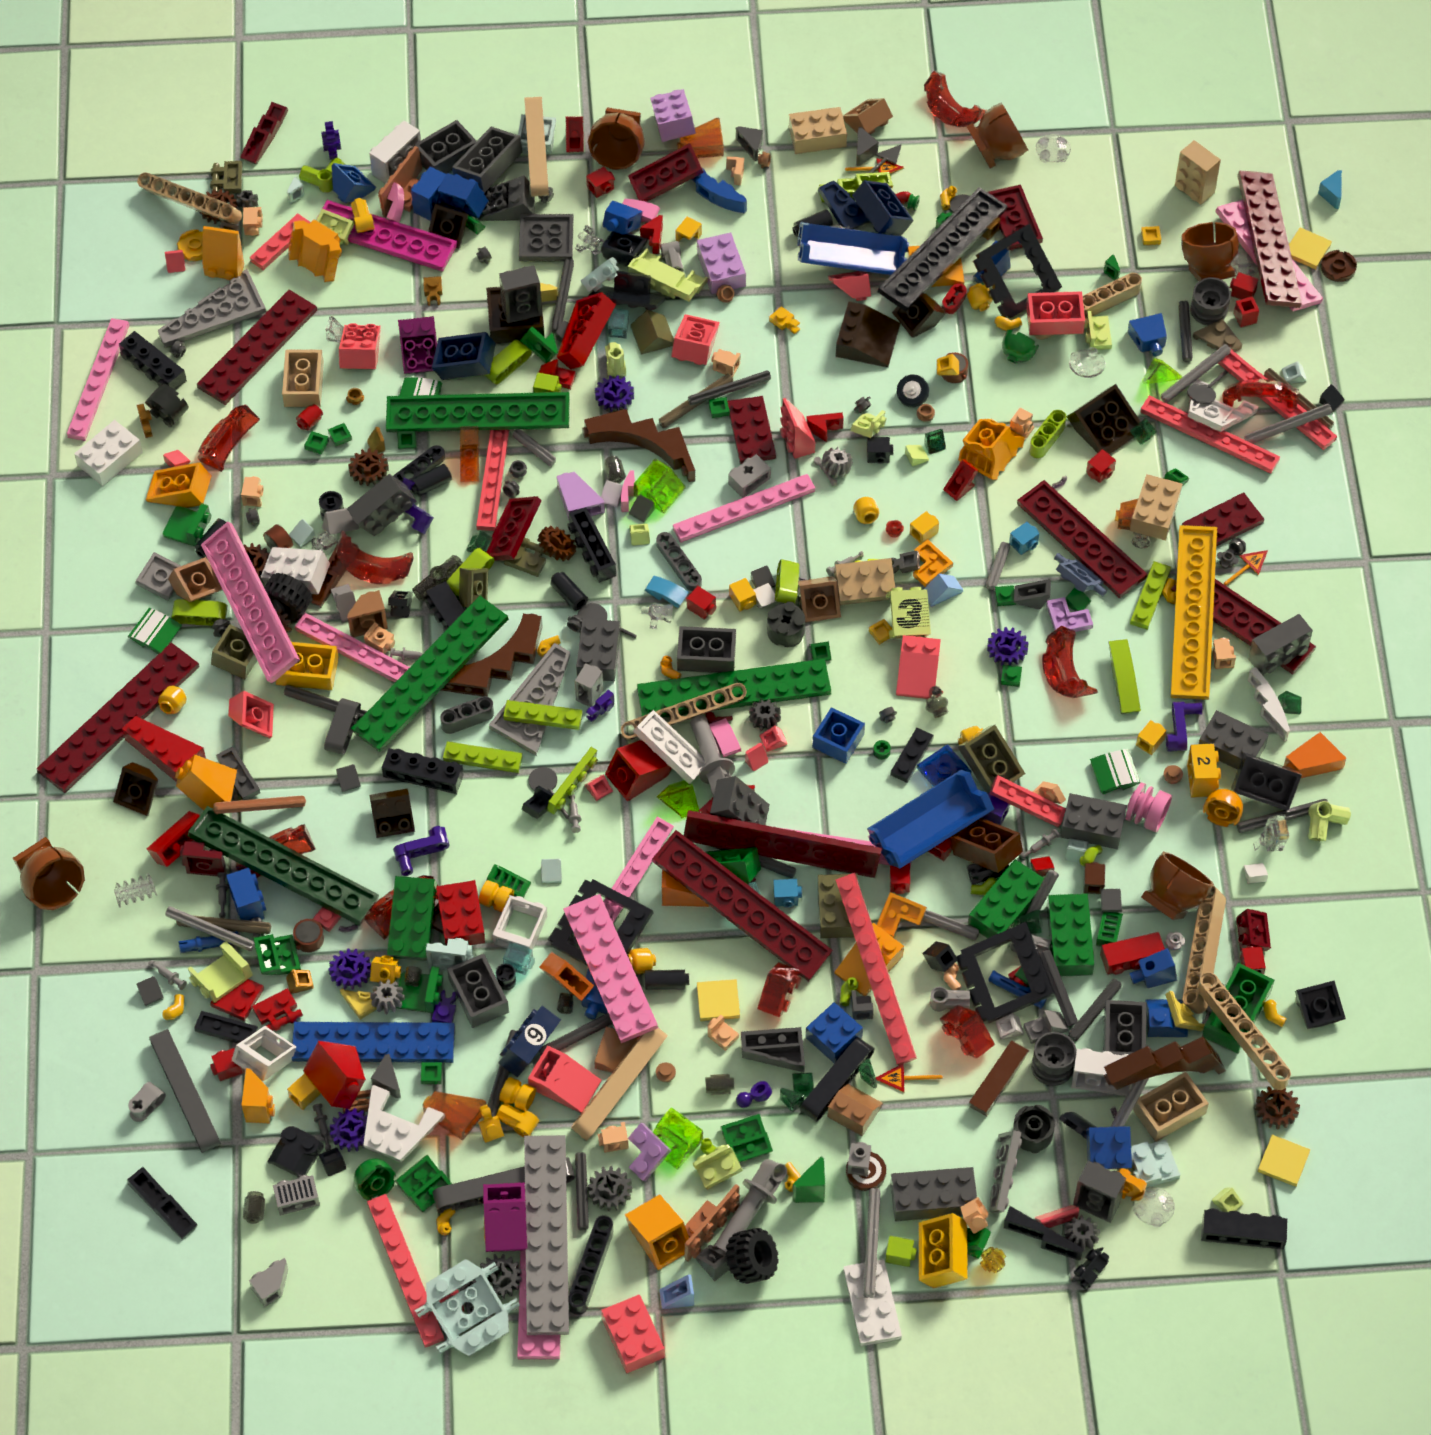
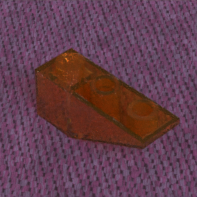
M460 426V481L479 482V427Z

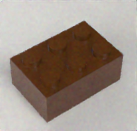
M983 818L976 820L950 837L953 855L997 873L1023 852L1019 832Z

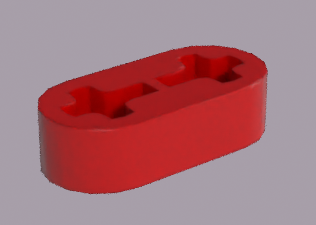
M957 283L950 288L942 301V309L945 313L953 314L959 309L966 298L967 288L965 285Z

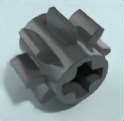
M243 190L240 195H237L238 208L258 207V195H253L252 190Z

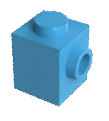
M1025 522L1010 533L1009 544L1020 555H1023L1028 550H1033L1037 547L1039 531L1035 526Z
M797 879L774 880V905L787 908L798 906V898H802V888L798 886Z

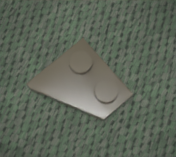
M1223 319L1193 333L1194 339L1198 340L1199 338L1207 342V346L1218 350L1224 344H1227L1234 352L1242 349V343Z

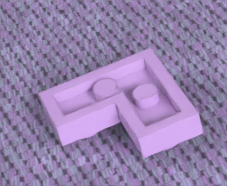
M1065 597L1046 602L1056 636L1093 629V622L1088 609L1070 612Z
M640 1123L628 1137L641 1151L629 1168L642 1181H646L672 1150L644 1123Z

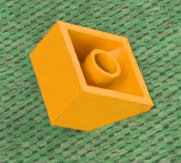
M246 1068L241 1104L246 1123L270 1124L271 1116L275 1115L273 1096H270L268 1087L250 1068Z

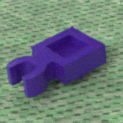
M608 689L595 701V705L586 711L588 714L586 718L593 722L599 714L602 715L606 711H610L615 704L614 693Z
M442 990V1003L439 1002V1004L435 1005L432 1023H453L456 1012V1005H453L456 1001L455 992L452 993L450 998H446V992Z

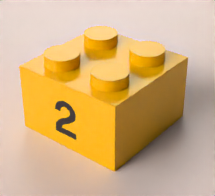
M1195 744L1190 746L1187 771L1191 798L1208 797L1219 788L1221 770L1217 768L1219 754L1218 751H1215L1214 744Z

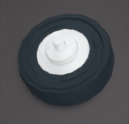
M910 374L899 381L896 393L902 404L908 407H917L926 402L929 396V386L923 377Z

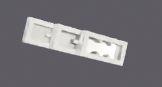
M1255 667L1249 672L1248 682L1256 689L1254 698L1262 706L1260 715L1285 742L1288 740L1290 732L1285 713L1268 681Z

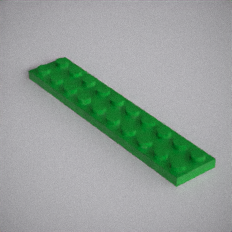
M569 392L387 396L386 432L569 428Z
M479 596L351 728L352 732L378 752H381L509 620L508 615L482 596Z
M825 659L640 683L637 684L641 714L644 716L650 714L653 710L656 712L735 683H741L745 686L746 696L740 702L717 710L751 706L754 702L759 703L760 699L764 702L770 699V703L831 695ZM734 688L732 694L735 697H741L742 690ZM716 694L714 700L716 703L722 704L724 697L721 694ZM699 700L696 702V707L699 710L706 709V703ZM686 707L678 709L679 715L689 713ZM667 713L660 715L661 718L670 717Z

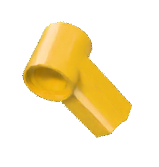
M361 198L355 199L351 203V208L354 214L356 232L361 233L375 230L373 218L369 214L366 200Z
M507 1103L501 1105L497 1112L499 1121L512 1127L522 1137L530 1136L540 1121L533 1113L529 1111L522 1112Z

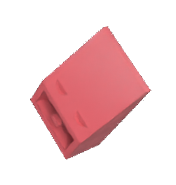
M355 323L344 326L339 346L340 368L376 369L381 326H376L375 324L357 325Z
M783 398V404L780 407L782 417H780L782 425L780 433L782 438H785L787 441L788 452H792L794 459L815 453V440L804 415L786 398Z
M548 1045L528 1077V1084L537 1089L536 1092L579 1113H582L602 1081L571 1057Z

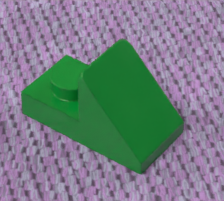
M531 327L520 340L545 363L550 362L558 353L553 333L545 338L535 328Z
M967 1228L968 1255L980 1258L991 1234L987 1228L973 1234L970 1228Z

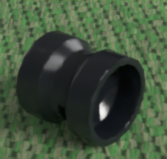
M506 963L498 966L495 973L501 989H512L516 985L514 967Z

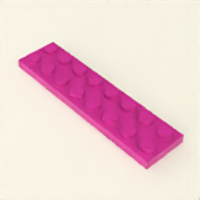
M327 200L322 208L354 221L351 207ZM373 214L371 215L375 230L357 233L354 224L348 236V241L442 272L457 247V241Z

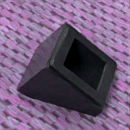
M1330 384L1321 394L1319 403L1322 405L1329 404L1334 412L1345 399Z
M337 1147L318 1155L328 1176L346 1169L344 1159Z

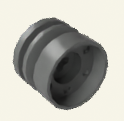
M1210 277L1199 281L1193 291L1190 308L1192 317L1197 322L1208 326L1219 320H1224L1228 313L1231 297L1229 286L1219 278Z
M1059 1032L1045 1033L1038 1038L1035 1043L1031 1066L1033 1075L1038 1081L1045 1085L1057 1086L1064 1084L1070 1079L1073 1074L1077 1051L1072 1039Z

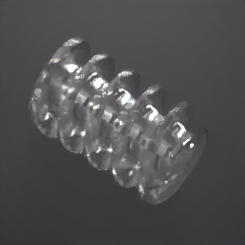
M149 873L146 874V880L139 876L138 882L131 878L130 885L126 880L123 881V887L118 882L115 884L114 892L119 908L122 901L129 905V899L136 903L137 897L144 901L145 894L149 899L152 898V892L157 896L152 877Z

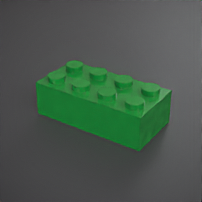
M1014 859L971 911L968 925L979 929V933L986 938L1017 926L1023 919L1044 878Z
M395 876L387 950L388 956L427 961L426 947L427 943L431 944L437 891V881L435 879Z
M1088 894L1048 895L1047 917L1049 940H1051L1050 951L1060 976L1093 975L1094 954Z
M1238 963L1225 988L1251 1021L1255 1023L1272 991L1275 980ZM1212 1011L1204 1026L1202 1036L1239 1054L1241 1046ZM1228 1014L1230 1017H1236L1234 1014ZM1240 1029L1241 1032H1244V1033H1247V1032H1248V1031L1245 1030V1029Z

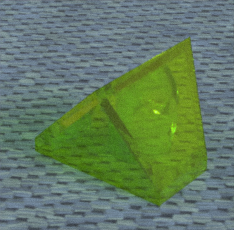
M1153 358L1142 381L1144 384L1180 380L1182 375L1164 361Z
M685 780L668 785L657 796L659 800L680 815L681 819L687 817L688 810L699 812L694 787Z

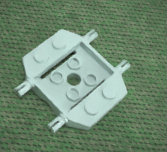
M465 1259L426 1283L427 1302L418 1309H415V1312L418 1313L417 1315L420 1318L427 1312L433 1311L448 1338L436 1346L440 1354L449 1348H456L467 1356H471L509 1332L508 1314L520 1306L515 1298L509 1303L502 1305L487 1279L488 1275L499 1270L495 1262L481 1269ZM475 1279L477 1281L446 1301L439 1302V1300ZM470 1302L473 1304L474 1310L471 1314L462 1312L464 1303ZM494 1313L496 1314L495 1316L476 1326L475 1328L463 1334L462 1336H459V1334L476 1325L477 1323L489 1317L490 1315Z

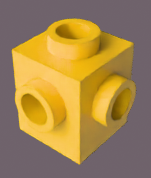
M388 955L382 957L375 956L371 962L370 981H381L383 984H386V981L389 979L391 984L394 983L401 975V966H398L399 959H393L392 956Z

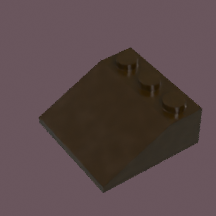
M500 287L486 288L490 337L496 344L511 343L514 340L520 341L531 327L535 328L545 337L543 310L541 316L507 324L501 305Z
M848 302L836 343V357L889 367L901 323L867 305Z
M1117 384L1105 389L1066 416L1075 431L1097 453L1103 449L1110 455L1146 430Z

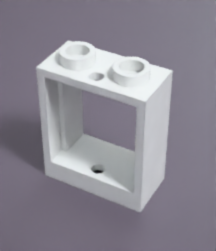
M510 895L493 932V944L531 956L547 919V907L539 902L533 903L526 901L523 897ZM513 910L538 918L530 939L505 932Z
M264 1026L236 1045L231 1061L245 1070L250 1068L264 1082L292 1062L296 1046ZM262 1046L277 1057L269 1061L254 1050Z

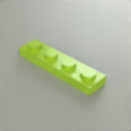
M1153 561L1130 620L1131 625L1148 630L1162 595V590L1169 577L1171 566Z
M507 700L503 718L506 721L580 730L583 711L580 709Z
M448 741L443 755V761L457 762L462 765L519 773L523 758L522 753Z
M589 748L549 800L548 812L554 815L558 809L561 810L566 803V798L572 796L576 791V785L579 781L581 783L584 781L589 768H594L598 761L595 748Z

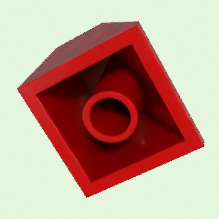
M643 740L617 748L605 775L622 796L629 801L666 778L672 768L658 754L653 752Z
M318 1041L303 1069L305 1075L332 1107L350 1109L366 1080L356 1046Z

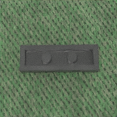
M233 746L216 755L220 764L237 770L234 787L242 800H248L261 793L258 785Z

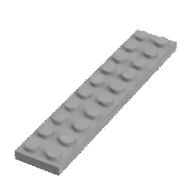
M565 1135L524 1136L527 1222V1335H569Z

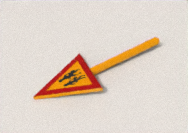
M885 161L877 170L878 173L890 172L891 174L904 167ZM846 167L845 170L870 171L874 167Z
M1268 550L1239 555L1247 565L1226 580L1224 585L1229 584L1249 567L1259 575Z
M903 1063L874 1079L905 1093L904 1080L942 1079L943 1076H904Z

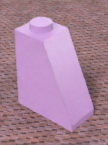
M575 472L556 476L557 487L568 520L569 513L584 507L587 508L590 516L605 513L604 500Z

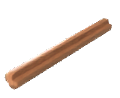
M301 795L214 803L213 810L215 814L297 808L304 807L306 799Z

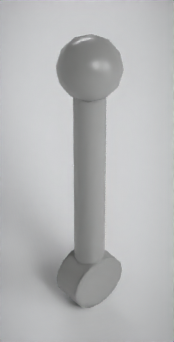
M815 457L814 463L823 470L821 458ZM824 472L829 478L830 484L836 486L837 480L833 479L831 475L828 476V472Z

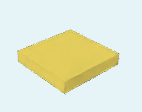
M1300 227L1289 244L1292 259L1316 270L1330 248L1332 241Z
M737 979L697 982L700 1021L717 1019L720 1015L724 1019L740 1018Z
M1272 1135L1258 1172L1296 1187L1311 1149Z

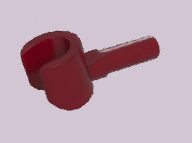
M708 712L705 715L709 724L725 718L727 721L733 720L732 716L716 717L714 712Z

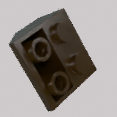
M408 788L369 795L376 838L415 832Z

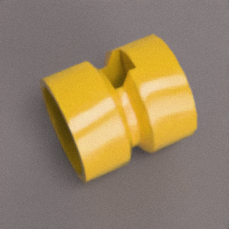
M487 880L481 889L479 904L489 908L493 906L494 910L503 912L509 896H514V890L505 886L500 888L499 884Z
M509 1077L503 1085L499 1100L507 1104L514 1103L515 1108L528 1111L534 1101L537 1089L526 1083L522 1085L521 1081Z

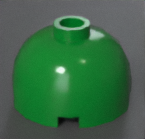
M1007 330L1002 341V350L1008 356L1007 360L1017 363V361L1026 362L1032 359L1039 345L1035 346L1033 339L1020 332H1017L1015 335L1012 334L1013 330Z
M376 1158L369 1159L360 1164L354 1173V1186L363 1199L371 1200L376 1196L379 1197L390 1192L395 1184L393 1179L396 1174L385 1161Z

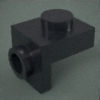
M537 786L534 795L523 803L521 810L538 819L547 812L548 802L552 798L553 793L541 786Z

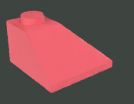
M864 271L828 275V279L853 299H856V301H863L871 296L869 275Z
M242 691L229 699L228 716L240 726L268 738L272 737L273 703L246 691Z

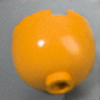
M1218 789L1207 797L1203 806V812H1206L1208 815L1207 819L1216 825L1228 827L1229 824L1233 823L1237 825L1242 817L1243 803L1235 792L1228 789Z

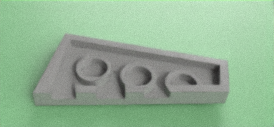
M1012 1130L998 1134L1001 1148L996 1150V1158L999 1159V1164L994 1169L993 1177L997 1181L992 1186L989 1212L1001 1213L1008 1206L1009 1199L1007 1196L1013 1185L1012 1173L1017 1166V1150L1020 1149L1022 1143L1020 1138L1021 1132Z

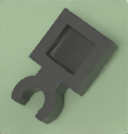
M917 550L902 553L899 559L891 558L893 573H896L898 570L902 573L920 570V554Z

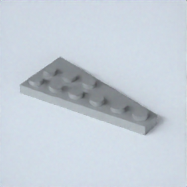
M246 269L239 277L232 278L229 284L223 288L219 287L199 301L197 306L187 309L184 315L178 319L174 318L158 329V334L164 347H168L176 341L182 342L266 313V308Z
M554 643L509 700L554 706L570 658V651ZM505 704L489 724V729L537 756L546 726L504 720Z

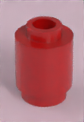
M316 404L309 405L296 417V424L300 429L309 431L321 420L323 412Z

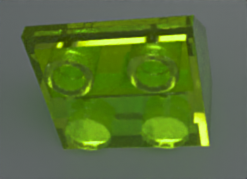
M654 459L634 482V496L643 495L654 502L655 509L665 513L685 490L686 486L669 466Z
M672 1107L659 1120L653 1131L672 1150L664 1160L677 1170L703 1140V1130Z

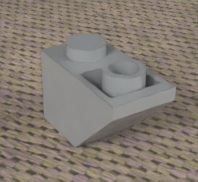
M285 1258L280 1261H274L270 1264L269 1268L263 1272H257L249 1280L251 1289L264 1307L280 1298L283 1294L288 1273V1265Z

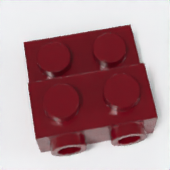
M195 840L191 842L185 841L184 845H181L180 856L183 857L182 865L185 866L187 874L218 877V873H227L223 852H218L215 849L206 850L205 843H199Z

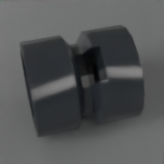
M327 491L320 496L319 508L322 521L324 520L325 512L344 509L342 496L338 492Z

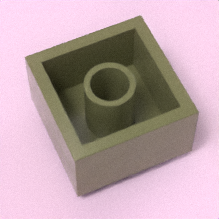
M229 624L212 651L211 665L246 679L257 659L243 630Z

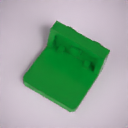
M201 503L198 511L180 506L175 507L163 530V536L195 546L202 538L204 530L211 520L209 506Z
M431 966L430 974L402 972L398 987L403 988L402 994L405 1000L402 1001L401 1008H396L434 1013L435 1005L439 1004L440 999L439 986L442 987L443 975L440 974V967Z

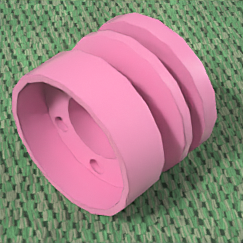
M1141 782L1129 800L1125 819L1131 821L1136 814L1135 824L1138 825L1142 818H1145L1144 828L1157 833L1168 812L1172 795L1160 790L1153 797L1154 788L1150 786L1145 793L1146 784Z

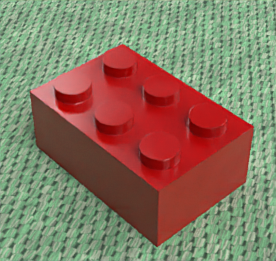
M476 881L436 886L445 945L447 946L448 939L455 938L468 941L469 945L485 943Z

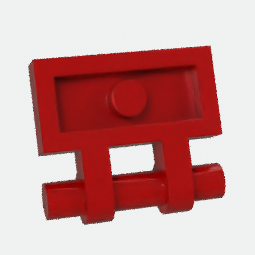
M288 988L252 1006L261 1025L269 1022L270 1024L266 1025V1027L275 1032L281 1030L280 1027L288 1023L292 1024L303 1016L300 1009L294 1012L291 1011L297 1008V1003ZM283 1014H286V1016L278 1020L275 1019Z

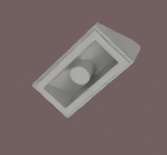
M347 508L325 512L322 529L329 535L358 530L359 526Z

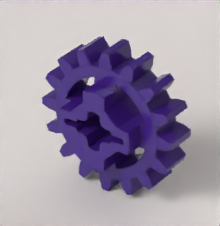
M333 121L325 122L326 131L321 132L324 151H329V158L332 160L338 158L337 150L341 149L339 130H334Z
M610 375L608 380L602 378L603 383H597L598 388H595V400L598 401L599 406L603 405V410L610 408V412H613L614 409L619 411L621 407L627 409V404H632L634 387L631 386V381L626 382L625 377L619 379V375L616 378Z
M1004 627V631L998 628L997 634L992 632L991 638H988L987 651L990 652L989 657H995V663L1001 661L1002 666L1005 662L1010 666L1012 662L1017 665L1019 659L1023 661L1028 653L1029 643L1026 641V635L1021 636V631L1014 632V627H1012L1011 631L1007 627Z
M348 948L347 953L339 951L340 956L334 955L333 961L329 962V975H331L332 982L336 981L337 987L342 984L343 989L350 986L354 990L355 985L361 988V982L368 983V977L371 974L370 958L365 957V952L358 954V949L350 952Z
M356 1108L352 1112L345 1109V1114L339 1111V1118H332L334 1124H330V1136L334 1138V1145L339 1144L341 1150L347 1147L348 1152L351 1151V1148H355L357 1152L359 1151L358 1146L364 1148L368 1115L365 1116L364 1110L357 1113Z

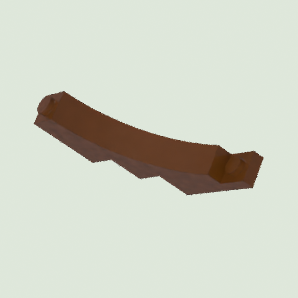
M627 409L584 419L582 432L584 438H588L589 444L622 442L640 446L661 457L673 470L681 469L682 475L687 477L688 482L695 481V468L679 427L658 432L653 418L631 423Z
M523 613L517 630L503 647L480 661L464 665L440 691L488 697L492 678L511 681L515 662L534 664L543 626L542 616L533 613Z
M1202 1036L1183 1046H1180L1176 1041L1155 1051L1146 1046L1104 1066L1107 1073L1104 1077L1109 1086L1112 1085L1116 1090H1119L1135 1082L1167 1073L1192 1071L1204 1074L1214 1069L1218 1074H1221L1226 1070L1219 1054Z

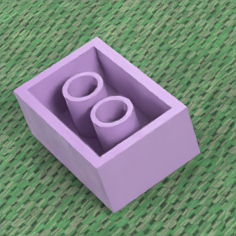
M684 89L650 97L662 142L696 134Z
M731 232L697 240V255L704 275L708 277L707 283L711 294H716L721 285H729L733 289L746 287V272Z

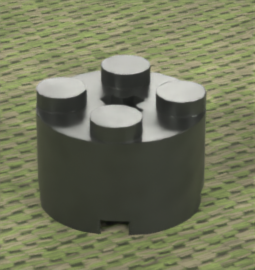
M161 384L148 397L145 403L151 408L150 413L155 418L161 417L168 427H172L189 409V406L184 399H179L177 396L179 393L166 384Z
M787 602L775 606L768 612L767 634L774 644L793 647L802 641L805 633V615L793 602Z
M1041 1105L1022 1107L1016 1113L1013 1130L1021 1132L1020 1138L1022 1143L1020 1148L1031 1153H1039L1050 1145L1055 1128L1052 1113Z

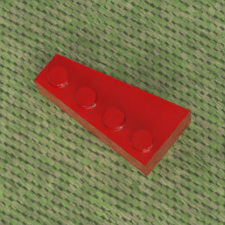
M603 292L576 300L557 358L570 370L584 366L616 306Z
M137 716L122 728L124 739L175 782H177V778H175L176 772L179 767L184 765L186 760H189L194 755L206 758L204 747Z

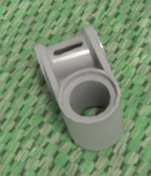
M151 1082L144 1084L140 1091L129 1101L128 1107L131 1118L136 1122L144 1121L162 1104L166 1094Z

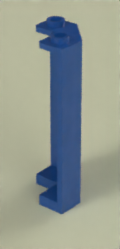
M800 222L797 244L800 246L798 261L801 263L892 275L907 260L905 252H908L909 247L907 238L903 236Z
M960 770L868 827L867 830L870 834L868 838L874 846L882 848L881 854L890 866L900 869L994 810V807L987 792L977 789L971 773Z

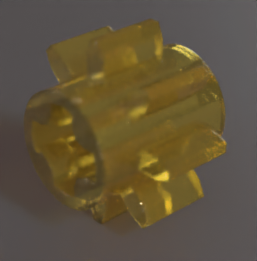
M989 1247L982 1252L981 1259L983 1261L980 1262V1265L985 1271L997 1273L1004 1268V1258L1007 1256L1002 1249L998 1250V1248Z

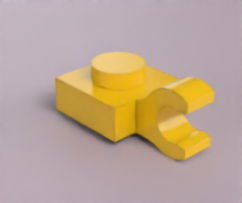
M782 306L769 316V321L781 330L788 328L794 334L800 330L797 327L800 322L794 319V315Z
M487 1104L479 1107L483 1120L478 1122L484 1142L503 1137L504 1133L499 1117L497 1115L492 1117L491 1110Z

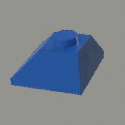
M332 164L333 191L342 202L347 203L353 202L358 198L362 199L376 189V186L356 166Z
M1167 999L1145 1000L1147 1037H1188V1029L1175 1027Z

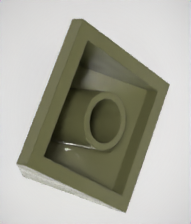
M646 310L630 325L641 354L673 346L674 338L664 315Z
M460 568L459 602L462 607L468 608L479 596L487 600L488 568Z

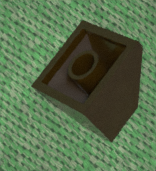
M445 203L435 204L428 232L457 241L456 248L460 249L469 214Z
M925 293L907 312L898 306L892 312L913 338L935 327L946 314L940 305Z
M134 762L123 766L113 802L148 816L158 783L157 777L149 768Z

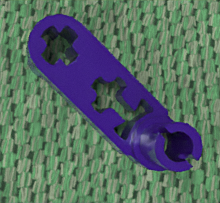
M404 478L402 482L407 485L409 490L415 484L407 478ZM415 504L405 511L415 518L411 527L425 534L434 517Z
M1172 702L1174 734L1166 735L1167 752L1187 751L1185 715H1202L1201 702Z
M435 826L428 831L429 837L405 842L393 848L402 876H409L413 873L411 858L440 852L450 846L445 827Z

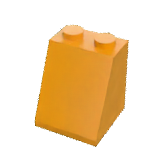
M194 755L189 760H186L182 767L178 768L175 778H177L176 787L201 809L205 810L207 806L213 808L216 802L231 801L237 770Z
M660 1194L625 1214L631 1232L657 1270L685 1255L684 1245L689 1236L684 1221Z

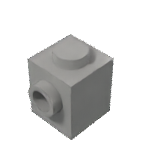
M864 1142L851 1143L847 1174L868 1176L871 1145H867Z

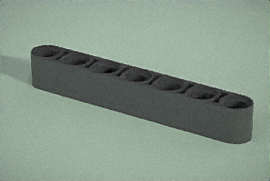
M166 1029L149 1036L152 1047L201 1152H206L221 1145L169 1030Z
M566 1157V1183H569L575 1179L570 1158ZM525 1166L436 1188L432 1194L437 1212L443 1213L450 1208L452 1210H459L484 1204L483 1184L524 1183Z

